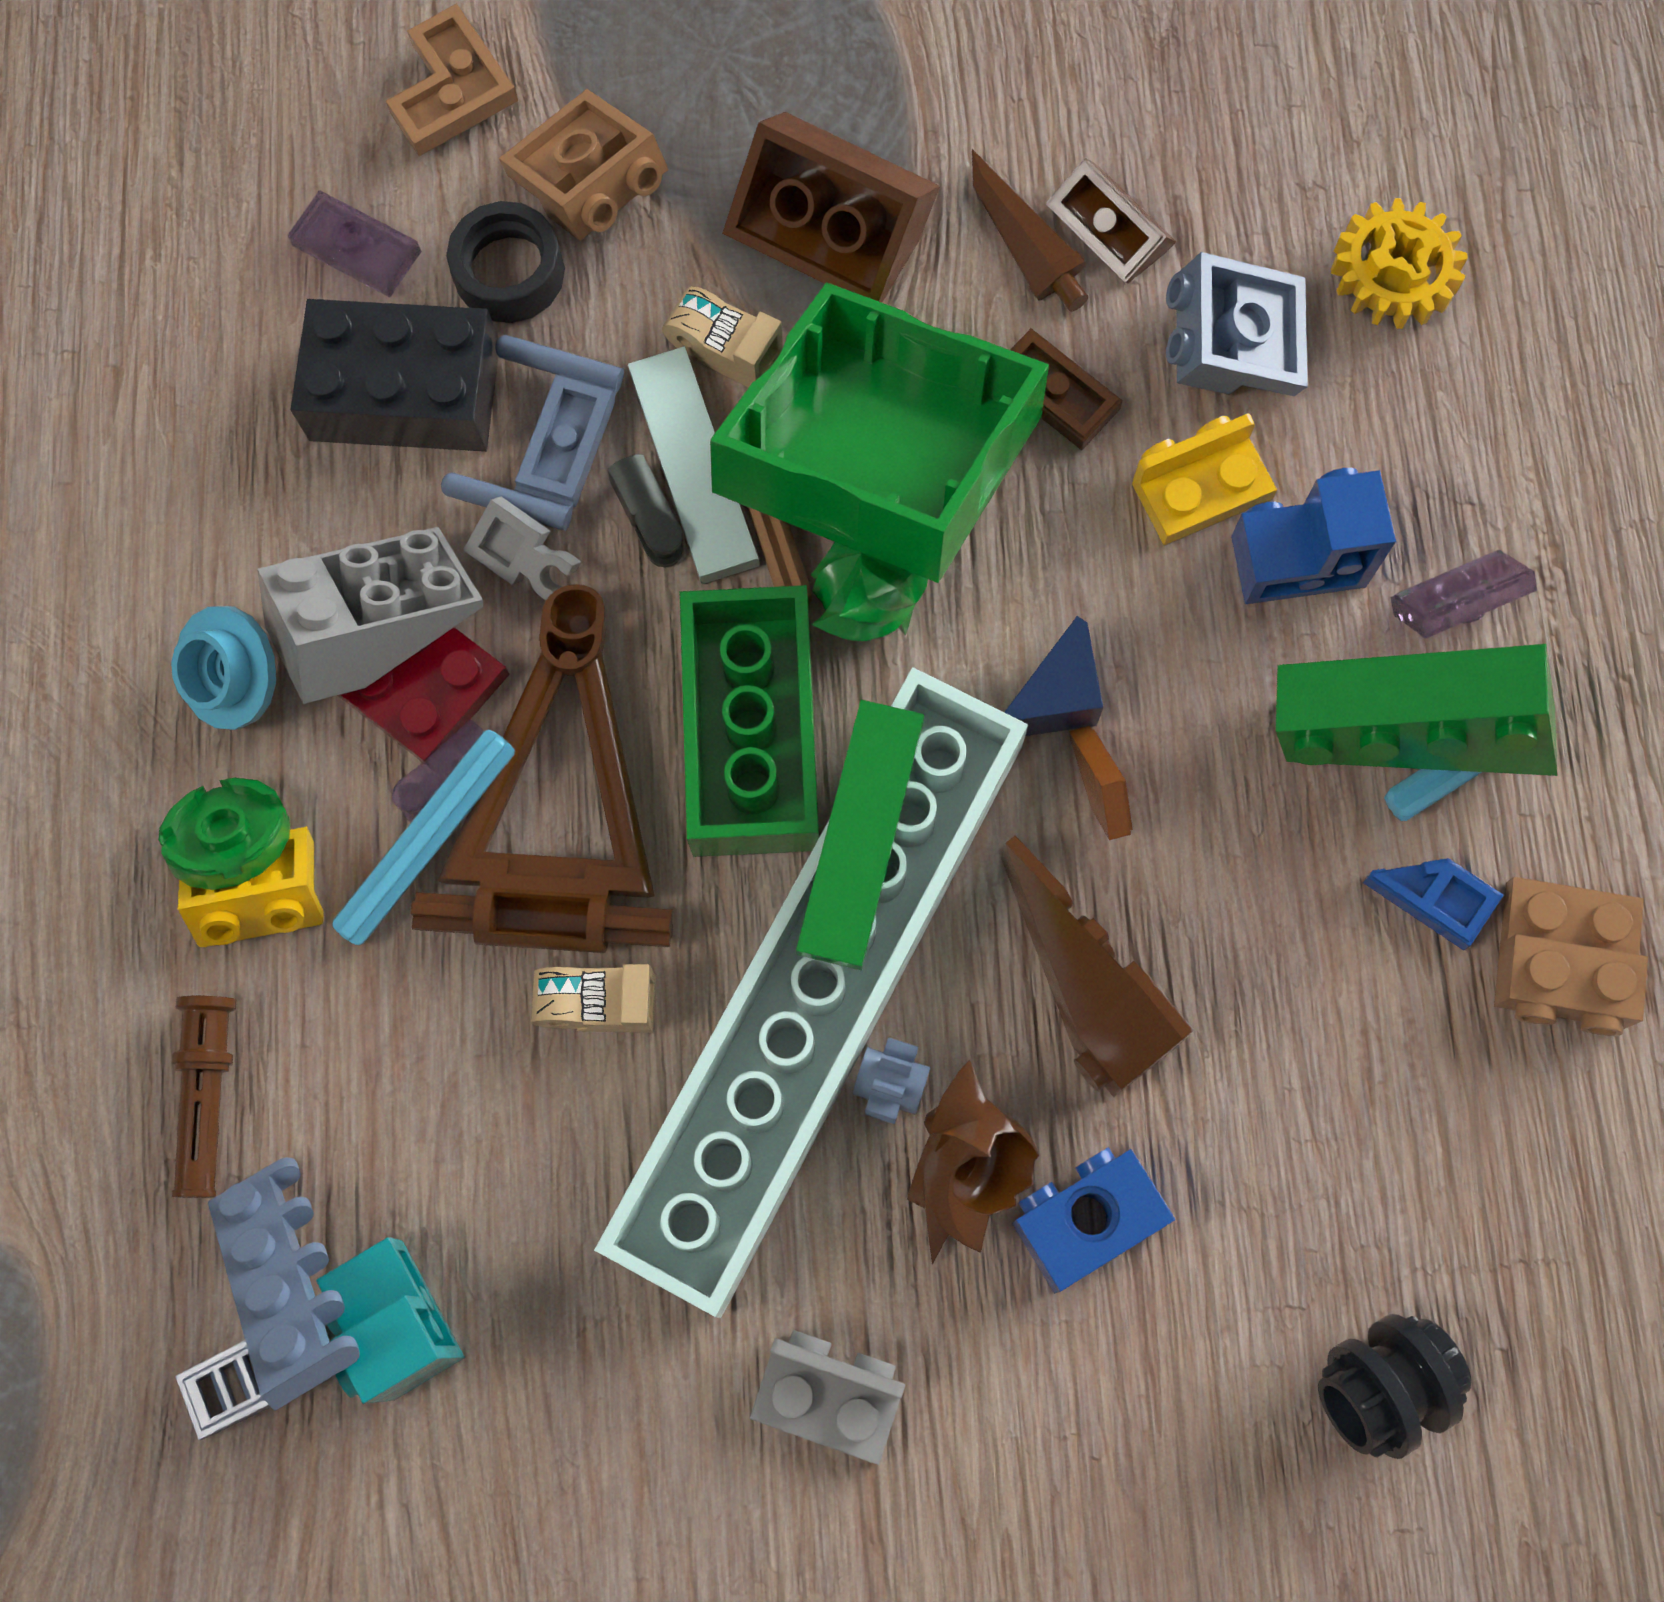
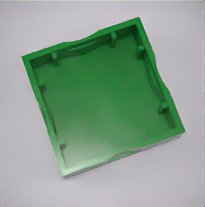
M826 282L787 335L783 349L776 361L763 375L752 382L710 439L712 493L939 583L1039 422L1042 415L1049 364L971 335L933 327L914 318L903 310Z

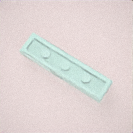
M685 346L629 363L630 375L701 585L759 567V559L740 504L712 493L710 439L715 432Z

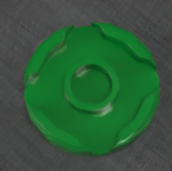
M234 777L219 780L222 787L213 788L206 792L204 786H201L187 793L169 810L159 827L158 841L162 846L161 854L173 876L190 887L216 890L240 885L262 874L280 857L290 838V818L273 788L258 780Z

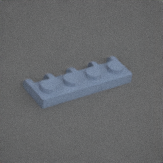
M288 1157L277 1160L208 1201L259 1393L274 1411L349 1367L360 1356L356 1340L351 1336H341L331 1342L329 1341L325 1326L339 1318L343 1314L345 1306L340 1293L337 1291L329 1290L317 1296L314 1294L309 1277L325 1268L329 1258L325 1246L321 1243L313 1242L301 1248L299 1246L295 1230L307 1224L313 1218L314 1212L309 1199L305 1197H295L285 1202L282 1191L296 1183L301 1175L297 1161Z

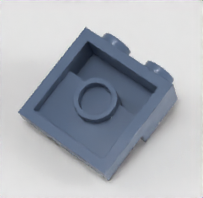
M1200 252L1171 278L1166 292V304L1168 308L1176 310L1177 328L1174 329L1169 337L1166 347V358L1170 364L1177 365L1178 384L1228 395L1241 385L1289 396H1296L1308 387L1305 277Z

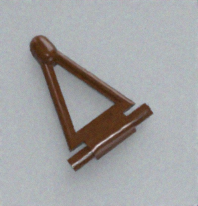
M580 584L567 585L555 590L547 598L542 609L539 634L542 651L503 735V738L515 749L514 756L469 811L438 879L439 882L445 884L480 886L476 896L416 892L415 901H412L410 913L413 916L412 930L473 934L475 945L606 953L608 943L670 947L673 935V909L611 905L612 895L650 898L654 897L655 894L602 656L606 632L605 606L601 596L593 588ZM564 676H576L615 860L486 852Z

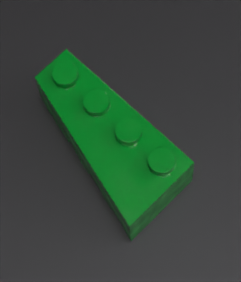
M1547 644L1278 665L1276 734L1286 762L1305 765L1334 764L1558 776L1555 704Z

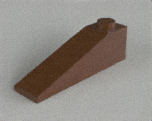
M1014 836L1005 843L1001 860L1071 1044L1080 1055L1074 1059V1064L1084 1079L1096 1091L1099 1092L1106 1087L1110 1094L1115 1097L1171 1053L1194 1030L1135 961L1124 968L1114 959L1115 952L1108 941V933L1094 918L1090 920L1082 915L1076 919L1069 912L1068 909L1073 906V902L1065 887Z

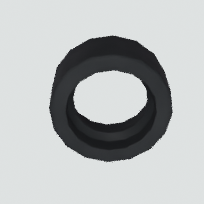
M498 201L479 206L461 218L449 237L446 257L460 298L469 308L488 309L492 321L515 323L533 318L548 308L562 289L565 266L555 230L541 212L523 203ZM505 238L525 239L537 246L541 262L533 275L520 284L505 288L491 287L478 282L473 275L471 267L473 260L480 250L493 241Z

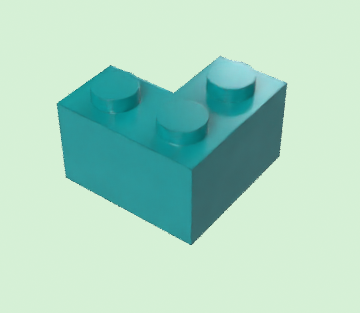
M387 1237L316 1280L321 1292L329 1290L339 1292L345 1306L343 1314L327 1324L331 1332L337 1336L330 1340V1342L341 1336H351L356 1340L360 1356L355 1363L335 1374L340 1386L350 1398L358 1395L362 1404L395 1401L465 1358L403 1240Z

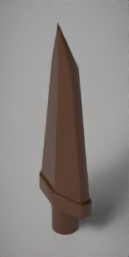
M972 149L973 188L1027 280L1031 292L1038 301L1055 292L1070 312L1081 308L1087 302L1088 295L1074 277L1086 267L1085 260L1078 251H1074Z

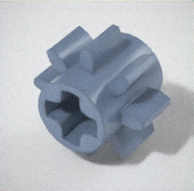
M888 1037L884 1052L867 1047L853 1089V1095L868 1099L865 1115L895 1124L899 1110L916 1115L931 1068L914 1062L918 1046Z

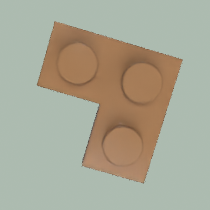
M456 3L407 30L412 46L432 75L386 100V104L391 116L418 156H421L518 101L515 87Z

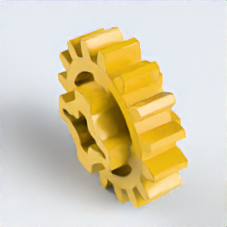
M1395 198L1389 212H1384L1383 208L1377 202L1370 204L1365 218L1357 214L1351 217L1346 231L1341 232L1333 252L1337 255L1331 267V274L1343 276L1336 290L1339 296L1353 293L1356 297L1351 308L1354 314L1368 307L1373 310L1372 324L1378 326L1384 316L1389 315L1393 316L1396 328L1403 329L1409 316L1412 314L1423 325L1428 322L1434 310L1443 313L1447 309L1453 296L1456 295L1464 281L1465 275L1461 273V270L1468 259V255L1466 252L1455 250L1462 237L1460 231L1445 233L1441 229L1447 218L1444 213L1430 220L1424 216L1426 203L1419 202L1413 212L1404 210L1401 198ZM1369 242L1371 247L1367 254L1368 258L1362 261L1361 250ZM1435 266L1436 278L1435 281L1431 285H1429L1427 281L1431 274L1429 268Z

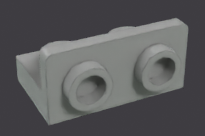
M793 1330L789 1342L775 1338L749 1419L879 1465L900 1398H902L906 1385L892 1379L896 1366L861 1353H857L854 1365L828 1357L832 1343Z

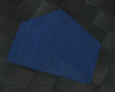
M1076 616L1004 713L1028 724L1025 736L1079 729L1086 726H1097L1104 707L1088 622Z

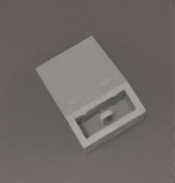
M439 527L410 531L397 537L366 544H354L344 549L306 558H293L280 564L257 569L265 628L303 704L366 688L483 607L482 597Z

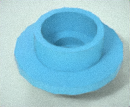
M211 606L192 615L180 632L178 644L174 649L171 661L172 678L177 692L199 719L214 728L235 730L259 720L271 704L276 685L275 656L267 634L251 615L234 606Z

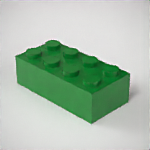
M807 585L680 591L687 841L693 857L812 851L819 839V816Z

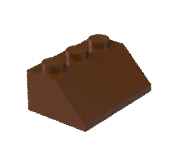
M783 112L758 122L722 234L824 284L827 282L882 303L921 238L940 186L802 119Z

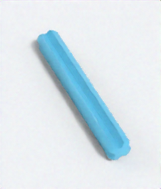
M489 729L483 731L333 919L332 926L340 936L355 945H362L366 942L512 759L515 749L507 740Z

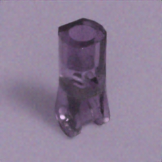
M471 719L427 758L426 762L419 765L394 786L392 792L393 802L399 810L403 811V814L410 823L483 733L484 730Z

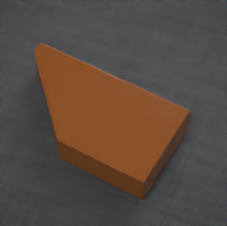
M1086 726L1069 731L1070 741L1091 809L1109 840L1131 835L1130 830H1133L1125 778L1094 729Z

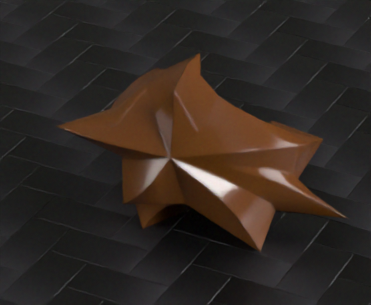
M970 1060L959 1070L950 1083L938 1107L926 1114L924 1125L930 1135L917 1165L907 1200L925 1209L932 1265L948 1235L963 1245L981 1253L989 1216L1015 1207L1016 1195L1034 1186V1164L1039 1154L1032 1137L1015 1119L1003 1114L993 1103L984 1097Z

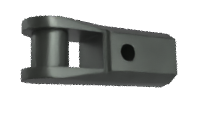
M643 454L631 455L615 462L608 468L609 481L631 525L635 527L636 534L648 559L658 567L666 568L675 565L682 557L683 551L681 527L666 504V499Z

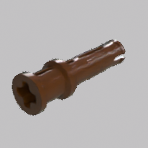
M205 995L180 996L176 998L175 1008L182 1011L180 1049L172 1054V1064L175 1065V1071L181 1072L177 1125L175 1182L172 1197H216L215 1176L222 1073L228 1072L229 1066L233 1065V1054L227 1052L229 1013L236 1010L237 1000L234 998ZM206 1019L205 1041L203 1044L204 1020ZM203 1073L202 1089L200 1090V1074ZM201 1104L198 1158L195 1161L198 1106Z

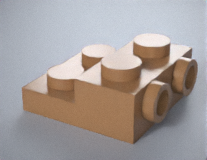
M588 89L584 90L499 158L507 176L538 198L547 216L579 241L592 231L602 232L610 228L616 220L619 209L637 195L647 196L652 194L659 187L662 175L669 170L653 133Z
M1512 877L1506 882L1494 1007L1515 1010V1019L1533 1024H1555L1557 1018L1581 1021L1582 1031L1606 1036L1622 1035L1623 1029L1642 1022L1648 956L1639 955L1644 898Z

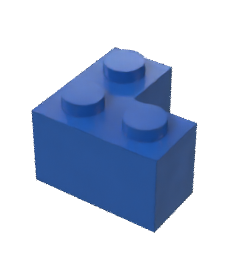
M1355 468L1336 469L1324 474L1320 479H1316L1302 505L1283 507V504L1280 502H1265L1249 508L1245 513L1241 514L1231 536L1245 605L1366 588L1396 543L1380 470L1358 473V470Z

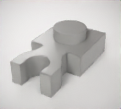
M502 496L490 500L463 551L511 585L521 582L526 576L534 591L545 600L555 590L561 588L550 578L551 566H555L564 574L569 575L576 572L582 562L566 551L550 550L543 545L550 530Z

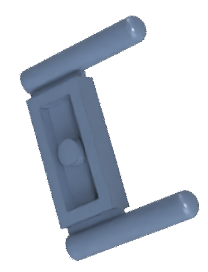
M503 335L499 337L495 345V351L499 358L556 374L517 474L515 490L456 473H448L444 476L441 482V489L444 495L482 507H487L491 499L502 496L538 523L566 531L571 522L573 507L577 506L614 407L616 392L621 388L624 368L509 335Z

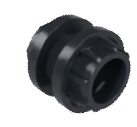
M1389 1314L1370 1326L1368 1331L1369 1346L1357 1339H1346L1329 1351L1327 1358L1328 1366L1322 1369L1323 1378L1318 1383L1319 1397L1336 1431L1357 1452L1365 1455L1370 1453L1377 1458L1385 1454L1394 1459H1402L1420 1447L1422 1442L1421 1426L1434 1433H1443L1462 1420L1463 1404L1467 1402L1466 1393L1470 1391L1472 1385L1471 1374L1465 1358L1455 1342L1433 1321L1428 1319L1418 1320L1413 1316L1404 1318L1397 1314Z

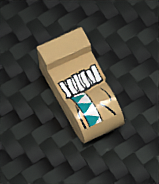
M691 286L685 290L662 327L664 336L675 347L681 348L685 346L687 354L696 358L697 362L748 388L753 381L758 379L772 366L783 349L782 323L780 320L763 312H759L757 317L725 303L715 294L699 287Z
M623 964V968L547 967L534 970L531 1024L539 1027L577 1029V1031L653 1033L656 975L650 964Z

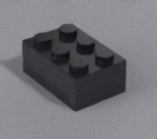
M307 299L290 410L308 440L313 442L487 452L498 356L495 351L498 336L488 309Z

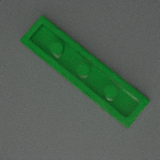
M860 700L801 928L796 955L862 971L925 714Z

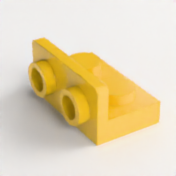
M1249 413L1230 420L1228 416L1216 418L1203 425L1193 437L1179 443H1175L1172 439L1164 440L1153 445L1142 454L1132 486L1164 546L1274 498L1277 488L1250 440L1255 423Z
M307 826L291 829L290 838L280 857L262 874L240 885L210 890L190 887L179 880L177 910L199 947L227 945L235 941L276 933H289L298 929L323 924L324 911L314 891V841Z

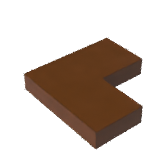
M1032 328L1010 349L1011 351L1049 364L1041 418L1080 450H1083L1121 409L1122 399Z

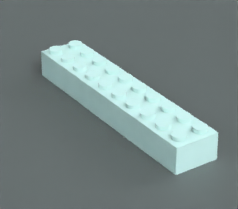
M913 667L891 706L925 714L924 723L862 971L796 955L801 928L829 824L828 821L594 1251L717 1318L723 1316L1023 746L1028 724Z

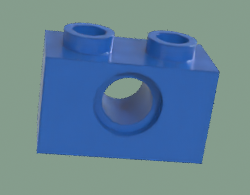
M1108 1147L1075 1167L1081 1177L1080 1181L1060 1193L1053 1182L1018 1203L1025 1214L1016 1219L1012 1225L1054 1294L1063 1291L1176 1220L1132 1149L1115 1158ZM1082 1197L1093 1198L1103 1206L1106 1213V1223L1099 1234H1085L1074 1225L1071 1210L1077 1199Z

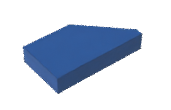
M1449 858L1423 862L1420 865L1373 870L1363 881L1365 885L1463 951L1471 946L1504 896Z

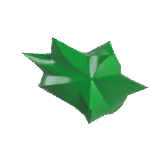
M834 542L828 553L810 575L816 579L812 592L821 601L825 609V613L811 625L832 635L853 641L867 642L888 636L897 628L906 635L915 604L925 592L928 579Z

